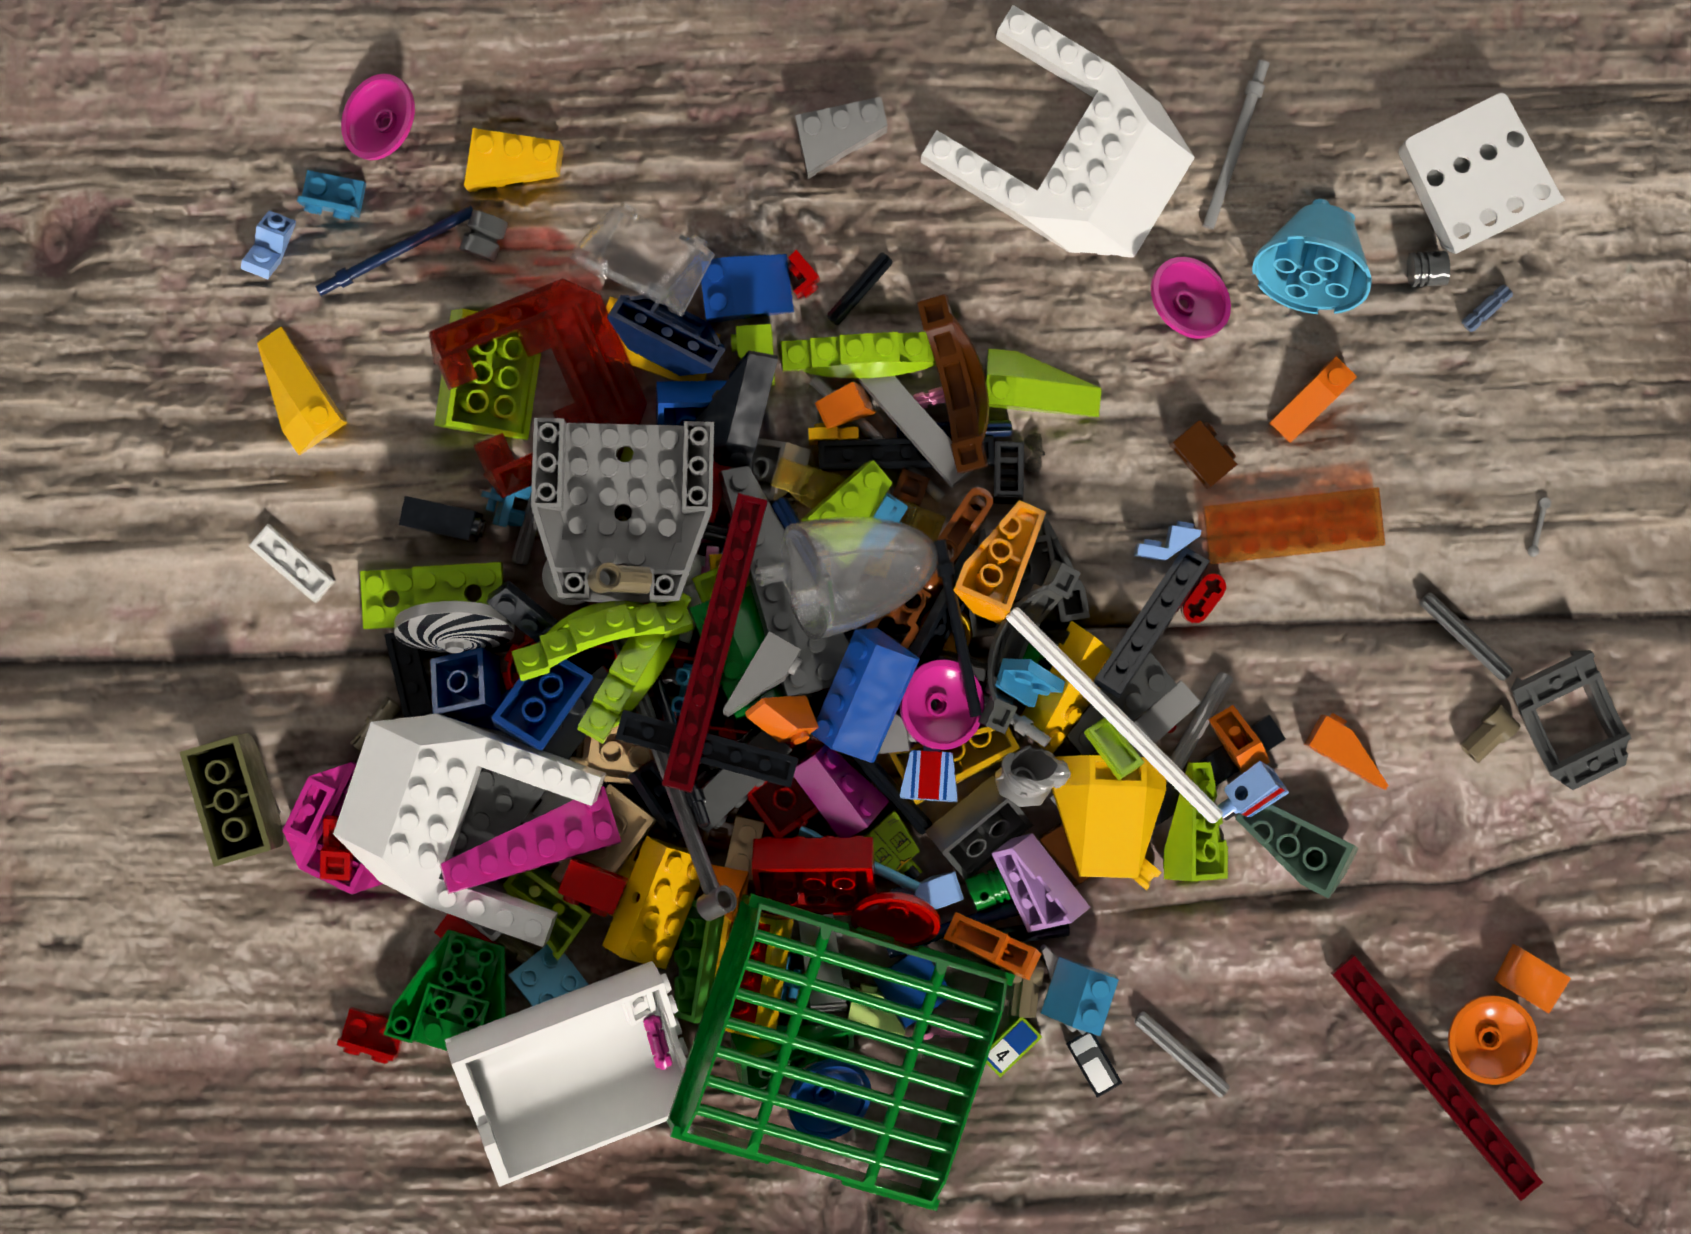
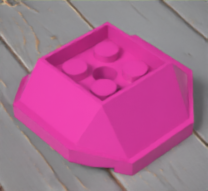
M354 762L309 776L283 828V833L289 842L298 868L319 879L320 850L323 848V818L326 815H340L357 764ZM354 855L350 881L321 879L350 894L383 884Z

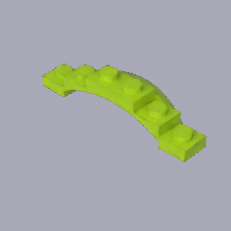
M926 332L846 334L837 337L810 338V340L781 341L783 372L804 371L809 374L825 377L871 379L912 373L936 365Z
M682 592L679 601L684 600L688 608L692 597ZM679 601L658 602L656 606L658 608ZM664 634L629 637L610 667L607 677L595 694L593 702L578 724L577 730L604 744L612 729L619 725L623 710L632 711L656 682L666 666L680 634L665 638Z
M684 600L658 608L655 602L643 604L634 601H607L593 604L571 613L555 624L546 634L539 636V643L511 652L521 681L548 674L550 673V668L563 660L606 642L650 634H664L665 638L692 631L694 626Z

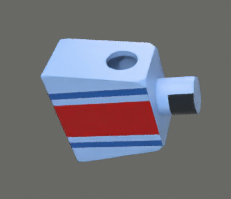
M924 745L923 751L911 750L900 798L958 802L953 753L941 752L940 749H932Z
M1259 761L1224 788L1229 798L1217 806L1223 811L1222 817L1226 821L1237 813L1249 818L1287 795L1289 791L1275 770Z

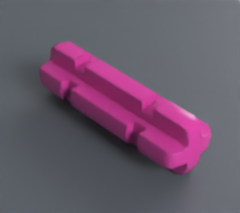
M654 1014L645 1018L643 1023L645 1030L649 1031L647 1032V1037L652 1055H655L653 1057L655 1066L665 1070L673 1062L670 1053H667L669 1052V1047L664 1029H662L661 1018Z

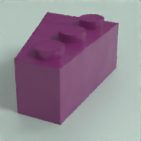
M825 744L801 758L797 763L794 778L839 838H850L867 828L889 802L878 789L844 758Z

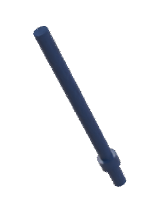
M470 205L349 269L344 267L335 272V276L315 286L320 296H323L340 286L344 288L354 283L353 279L469 220L473 211L472 206Z

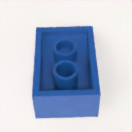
M787 254L733 256L698 260L707 322L716 323L794 313L790 275L787 268Z

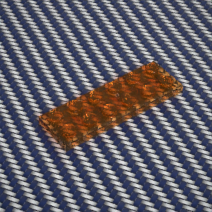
M1379 487L1203 506L1208 559L1210 560L1209 565L1385 546Z

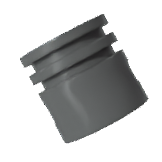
M1444 250L1409 253L1407 259V278L1410 287L1448 285L1450 279L1448 252Z

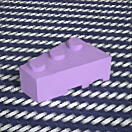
M1033 833L1011 838L991 853L1028 932L1070 924L1091 908Z

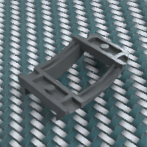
M1591 650L1570 651L1571 657L1524 680L1516 677L1511 688L1526 729L1550 776L1572 790L1625 766L1629 754L1626 752L1628 741L1632 739L1612 703L1601 673L1597 670L1593 659L1595 656ZM1583 686L1608 739L1560 761L1547 737L1536 709Z

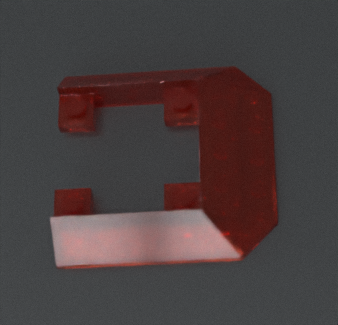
M559 279L428 332L434 365H438L449 390L478 378L467 351L517 331L528 358L546 350H552L573 397L574 403L552 412L555 418H564L566 423L637 425L641 423L647 401L618 334L607 319L608 311L601 295L566 279ZM503 433L473 445L485 470L483 475L501 498L532 485L533 452L515 460Z

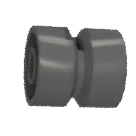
M473 210L467 224L471 230L469 233H464L459 249L477 258L495 262L500 250L497 242L504 239L509 223L491 214Z

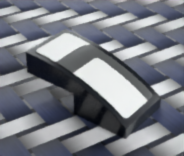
M1086 1032L1066 1043L1097 1098L1123 1084L1094 1034Z

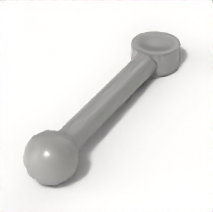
M1547 497L1541 498L1538 502L1540 507L1532 546L1528 548V554L1531 557H1536L1539 554L1538 543L1546 509L1551 506V500Z

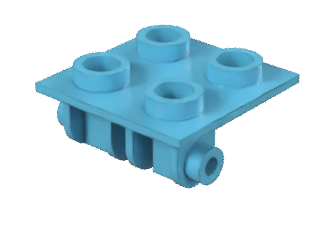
M548 944L508 975L531 1006L589 985L564 953L557 961Z

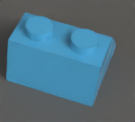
M1058 957L1040 1013L1073 1028L1101 1036L1119 979L1114 974Z

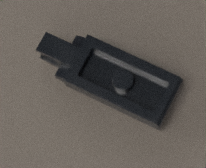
M650 760L629 774L628 778L660 827L668 833L673 841L679 840L683 837L666 788L662 786L663 780L658 766L654 760Z

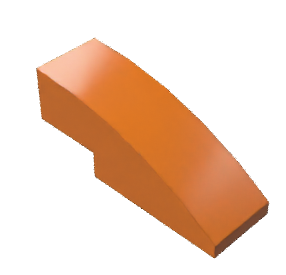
M955 912L943 938L951 944L1028 981L1041 956V953L1036 948Z

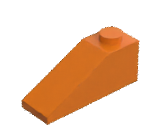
M1337 356L1324 365L1269 424L1291 443L1357 376Z
M1331 713L1330 717L1321 715L1304 745L1377 788L1386 790L1388 783L1353 730L1345 726L1347 721L1334 713Z

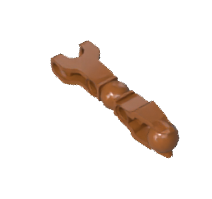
M975 487L968 492L937 539H946L947 548L952 554L950 562H954V564L967 542L969 543L975 536L992 507L993 497L984 488ZM976 496L982 497L985 500V502L979 498H976ZM971 506L978 507L979 511L973 510ZM935 545L931 553L927 554L925 560L918 562L912 568L906 589L902 591L891 606H881L866 629L877 628L885 617L893 618L897 625L905 626L909 632L901 643L908 650L918 634L919 628L916 622L926 602L928 603L932 596L939 594L943 588L942 578L938 577L936 569L938 559ZM907 596H914L919 600L920 606L910 609L905 605L904 599Z

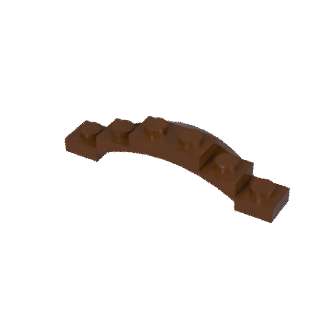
M946 294L919 301L917 304L923 330L926 331L934 355L946 401L952 437L951 448L957 473L961 474L987 467L988 463L983 439L988 427L989 397L979 357L965 330L953 317Z

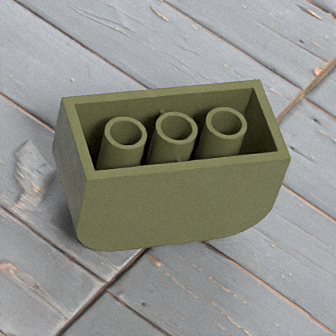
M250 734L234 735L180 752L214 867L266 852L283 845V829L262 756L255 740Z

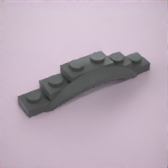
M1054 560L1042 587L1033 584L1030 593L1016 603L1013 608L1019 607L1039 627L1044 618L1063 597L1069 599L1081 572ZM1006 617L1000 623L990 647L987 670L988 682L983 690L990 694V697L978 721L1003 734L1006 733L1017 707L1013 705L1012 696L996 687L997 676L1003 658L1023 659L1027 646L1030 643Z

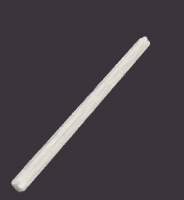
M1015 607L1009 612L1006 619L1210 823H1216L1222 817L1223 811L1019 607Z

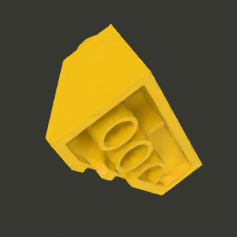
M279 327L257 342L282 432L298 455L303 454L348 423L283 327Z

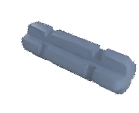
M1506 285L1499 286L1493 292L1494 295L1488 296L1473 310V313H1470L1462 320L1463 326L1469 332H1473L1481 326V322L1486 321L1502 307V303H1506L1513 297L1509 287Z

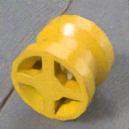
M1144 858L1138 878L1132 879L1147 891L1150 887V881L1154 877H1159L1162 872Z

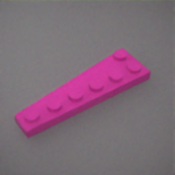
M602 786L597 801L592 806L572 800L453 857L439 866L447 892L451 894L620 844L622 841L605 787Z

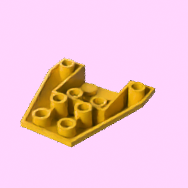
M1100 755L1055 757L1059 761L1066 762L1071 772V776L1066 784L1060 788L1053 787L1052 791L1079 877L1138 878L1165 796L1166 778L1145 757H1141L1144 761L1142 766L1121 780L1116 778Z

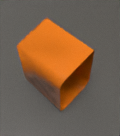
M1512 944L1494 978V981L1548 1014L1571 980L1569 976L1515 944Z

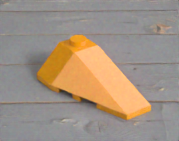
M1019 500L975 552L964 562L953 591L972 613L997 624H1000L1009 614L1046 511Z

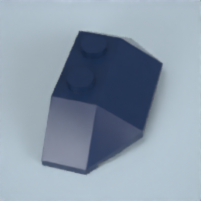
M620 295L607 316V319L629 350L679 376L712 373L726 350L709 322L659 296L638 295L629 297V295Z

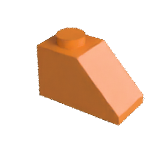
M806 695L762 698L745 712L749 720L779 743L792 742L795 745L803 743L810 738L809 734L819 728Z
M1234 705L1208 719L1230 758L1242 774L1259 761L1265 764L1270 763L1261 740Z

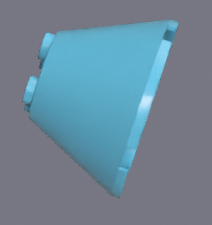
M1315 199L1312 204L1301 208L1257 252L1252 266V273L1259 280V288L1281 305L1311 314H1318L1319 310L1334 309V314L1349 311L1362 304L1369 295L1372 278L1354 223V214L1344 211L1337 206L1330 205L1324 199Z

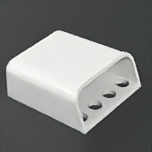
M1504 93L1496 94L1409 137L1400 146L1398 151L1439 239L1441 248L1454 254L1565 201L1509 98ZM1522 207L1520 212L1512 213V211ZM1496 219V222H1495L1494 225H1492V226H1486V225H1485V224H1487V223H1489V222H1491V221H1493V220ZM1469 233V236L1465 239L1458 238Z

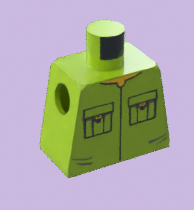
M893 809L868 831L864 837H873L876 862L915 879L922 873V870L912 858L920 850L899 815Z

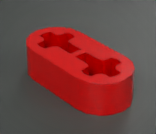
M1208 574L1200 579L1181 607L1182 617L1187 622L1200 623L1208 617L1226 591V582L1222 576ZM1217 580L1216 587L1219 589V592H1211L1207 598L1203 596L1208 590V586L1205 584L1206 581L1213 582ZM1200 599L1204 602L1199 608L1202 615H1195L1191 618L1189 616L1191 612L1188 608L1189 604L1196 605Z

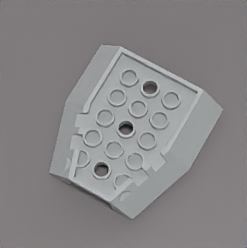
M534 418L531 508L559 598L588 602L634 601L639 603L680 600L712 513L714 422L684 421V426L566 423L564 418ZM622 447H629L634 452L633 458L628 462H621L617 459V452ZM625 505L631 508L632 515L627 521L616 519L615 511L619 506ZM607 562L616 565L650 567L652 585L648 594L624 592L596 593L588 585V574L595 567ZM601 571L600 580L605 585H609L610 578L608 574Z

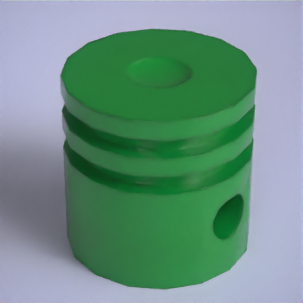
M995 867L993 872L987 870L988 874L983 872L965 880L978 913L997 905V901L1003 903V899H1011L998 867Z

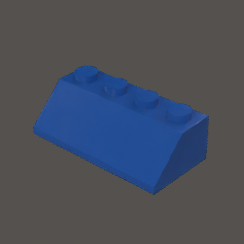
M878 628L855 629L816 720L819 728L811 734L832 750L870 763L875 762L920 658Z

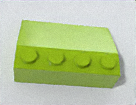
M463 308L451 310L434 426L528 440L545 325Z

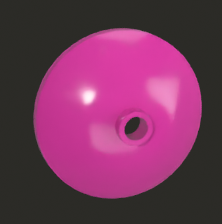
M378 74L363 81L352 92L342 114L341 131L347 148L353 154L366 160H379L392 154L405 141L411 130L415 114L414 97L408 85L394 75Z
M1175 257L1164 262L1154 273L1151 281L1152 301L1160 317L1173 330L1186 337L1203 339L1215 335L1226 325L1231 313L1230 296L1224 282L1211 267L1194 258Z
M933 660L915 669L900 703L901 718L909 734L920 744L932 749H952L966 743L978 730L981 724L978 722L981 715L970 717L959 663L951 660ZM974 675L981 712H983L984 695L980 683ZM932 700L937 702L935 710L931 707Z

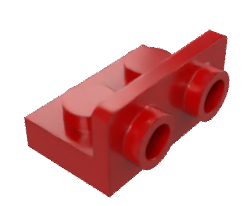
M351 1007L348 1011L342 1035L336 1045L343 1047V1052L351 1055L365 1053L371 1055V1060L387 1064L388 1061H394L398 1057L402 1040L383 1035L388 1017Z

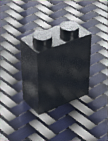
M405 496L399 525L478 542V537H483L486 520H482V513Z

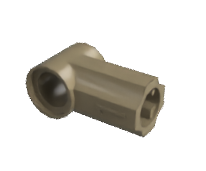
M607 562L592 569L588 574L587 581L591 590L596 593L624 592L648 594L652 585V573L650 567L616 565ZM601 571L608 574L610 578L609 585H605L600 580Z
M1501 704L1487 712L1481 719L1482 723L1459 744L1462 750L1476 763L1484 759L1499 743L1509 740L1521 727Z
M1044 960L1038 961L1029 981L1015 975L1011 1015L1023 1018H1036L1039 986H1042L1044 976Z

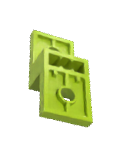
M503 562L415 566L408 569L360 571L363 629L394 628L395 617L405 609L416 605L441 601L471 602L466 597V590L471 585H478L482 591L481 598L476 603L489 605L486 602L489 593L504 584ZM391 590L396 591L399 595V603L395 607L387 606L384 601L386 593Z

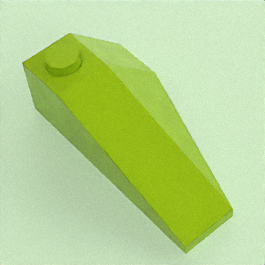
M988 348L985 379L988 389L989 408L1099 417L1101 387L1018 351Z
M1211 762L1188 763L1185 774L1214 802L1217 798V791ZM1181 793L1179 794L1164 848V879L1190 882L1228 879V847L1226 840H1221L1219 826L1223 824L1222 817L1216 823H1210Z

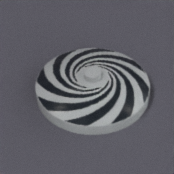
M441 601L425 603L405 609L394 620V635L400 642L416 649L436 653L455 654L477 648L490 650L508 643L515 634V625L491 605L476 602Z

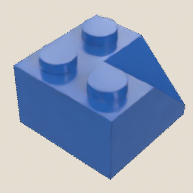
M477 648L430 659L433 714L438 713L458 721L492 715L496 712L502 703L499 656L484 648Z

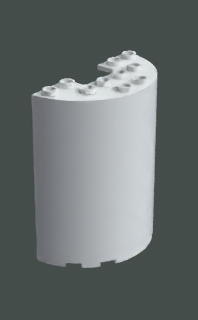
M653 961L445 1039L452 1067L466 1103L473 1114L499 1187L667 1121L688 1059L685 1058V1055L689 1053L683 1037L678 1039V1035L682 1034V1030L677 1017H674L678 1009L673 995H667L672 990L666 973L659 974ZM652 992L657 1010L655 1016L661 1018L662 1029H664L669 1047V1052L667 1053H670L673 1062L667 1069L661 1070L656 1068L653 1059L655 1055H652L647 1037V1032L649 1031L645 1030L643 1021L632 1027L630 1026L625 1017L622 1003Z

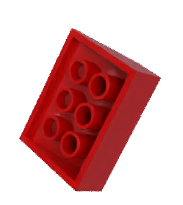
M796 836L793 838L764 837L753 839L752 874L756 895L820 915L831 913L833 915H852V910L859 901L872 894H876L873 837L835 838L833 836H825L822 838H805ZM761 910L762 913L782 916L769 911Z

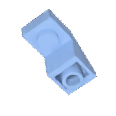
M268 211L256 226L255 243L242 259L241 269L269 279L282 261L296 221L281 214Z
M1177 521L1176 526L1171 525L1168 527L1165 548L1161 547L1162 542L1144 539V544H1136L1134 556L1160 561L1167 560L1200 537L1201 530L1194 529L1195 524Z
M955 871L933 875L920 882L916 893L903 887H896L890 891L917 896L928 902L935 910L964 899Z

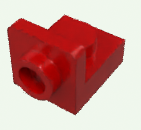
M795 250L788 256V261L791 265L787 268L798 281L802 278L805 280L793 291L797 299L802 295L807 298L819 288L817 283L820 281V277L803 256Z

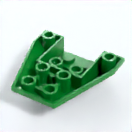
M448 929L392 1006L383 1035L408 1043L416 1041L447 1051L445 1039L506 1017L505 946Z

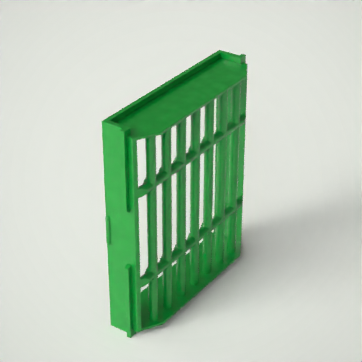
M752 893L750 896L743 894L667 1119V1123L671 1128L669 1136L765 1164L775 1161L839 1179L841 1184L847 1187L937 1211L940 1203L938 1195L947 1181L1003 1013L1007 985L1012 986L1015 974L925 946L915 947L896 941L892 936L866 928H853L846 922ZM761 910L820 927L815 944L809 945L758 929ZM831 932L841 933L935 962L936 965L930 980L921 979L826 950ZM754 942H761L810 957L806 972L800 974L750 959ZM821 962H827L926 992L922 1007L919 1009L817 979ZM947 966L988 978L989 982L984 997L942 985ZM745 970L801 986L796 1002L791 1003L741 988L740 984ZM815 990L915 1020L917 1022L911 1037H906L808 1008L807 1004L811 992ZM937 997H943L979 1008L974 1026L933 1014L932 1011ZM735 999L791 1015L786 1031L782 1032L731 1017L730 1014ZM802 1019H806L907 1049L902 1065L898 1066L799 1037L797 1034ZM932 1025L969 1036L970 1039L965 1054L923 1042L927 1026ZM725 1029H732L780 1043L781 1047L777 1059L773 1061L721 1046ZM797 1048L896 1077L897 1081L893 1093H883L787 1065L792 1049ZM918 1053L961 1065L956 1081H949L913 1070ZM716 1057L771 1072L767 1088L760 1089L712 1075L711 1071ZM783 1076L888 1106L884 1120L879 1123L778 1094ZM909 1081L951 1093L946 1111L904 1099ZM706 1086L762 1101L757 1117L751 1118L702 1104L701 1100ZM773 1105L877 1134L878 1138L874 1150H864L769 1123L768 1120ZM899 1110L941 1121L937 1138L894 1127ZM699 1115L752 1130L750 1139L746 1140L696 1126L692 1122L695 1116ZM767 1134L866 1162L869 1165L866 1173L764 1145L761 1144L763 1135ZM890 1138L932 1150L927 1167L885 1156ZM880 1167L923 1178L921 1186L917 1188L878 1177Z

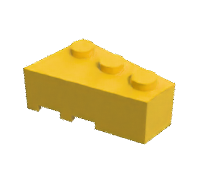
M473 128L464 187L470 193L485 188H498L508 184L527 183L560 177L564 147L557 140Z

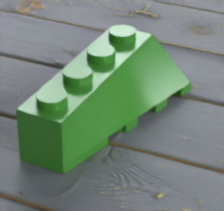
M694 898L679 935V950H674V962H677L679 967V976L675 977V1003L678 1009L675 1017L692 1023H700L715 978L724 915L712 921L703 919L697 910L698 898Z

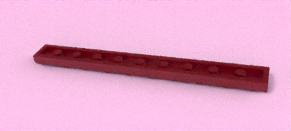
M738 493L662 786L689 793L693 791L768 503L765 499Z
M1352 954L1335 968L1331 975L1517 1199L1522 1201L1538 1188L1543 1181L1356 956Z

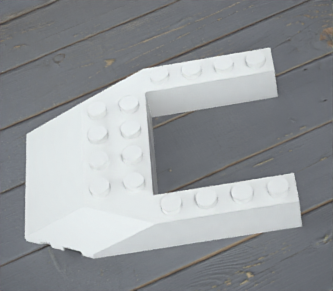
M1012 5L997 30L996 39L1093 97L1092 102L1038 191L936 130L922 153L920 162L1068 252L1097 253V255H1119L1121 257L1134 258L1195 157L1158 100L1114 65Z
M438 713L371 722L333 833L335 837L379 882L431 908L543 947L550 938L558 912L482 885L448 894L439 865L452 858L482 768L590 806L597 801L606 773Z

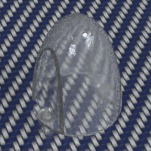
M873 517L816 519L788 525L782 537L780 563L757 567L755 574H760V576H756V580L761 587L784 581L789 591L791 609L801 629L811 639L820 640L873 622L908 602L925 587L934 575L938 564V552L931 538L924 532L897 521Z

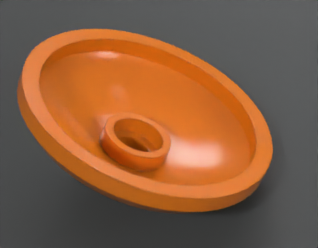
M1486 995L1469 1001L1456 1013L1449 1028L1448 1046L1453 1061L1465 1075L1480 1083L1498 1085L1515 1080L1530 1067L1537 1052L1538 1034L1532 1017L1520 1004L1503 996ZM1491 1032V1040L1485 1042L1483 1039L1484 1034Z

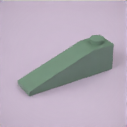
M1272 804L1252 817L1248 818L1240 813L1236 817V820L1301 885L1328 899L1346 875L1359 849L1355 845Z

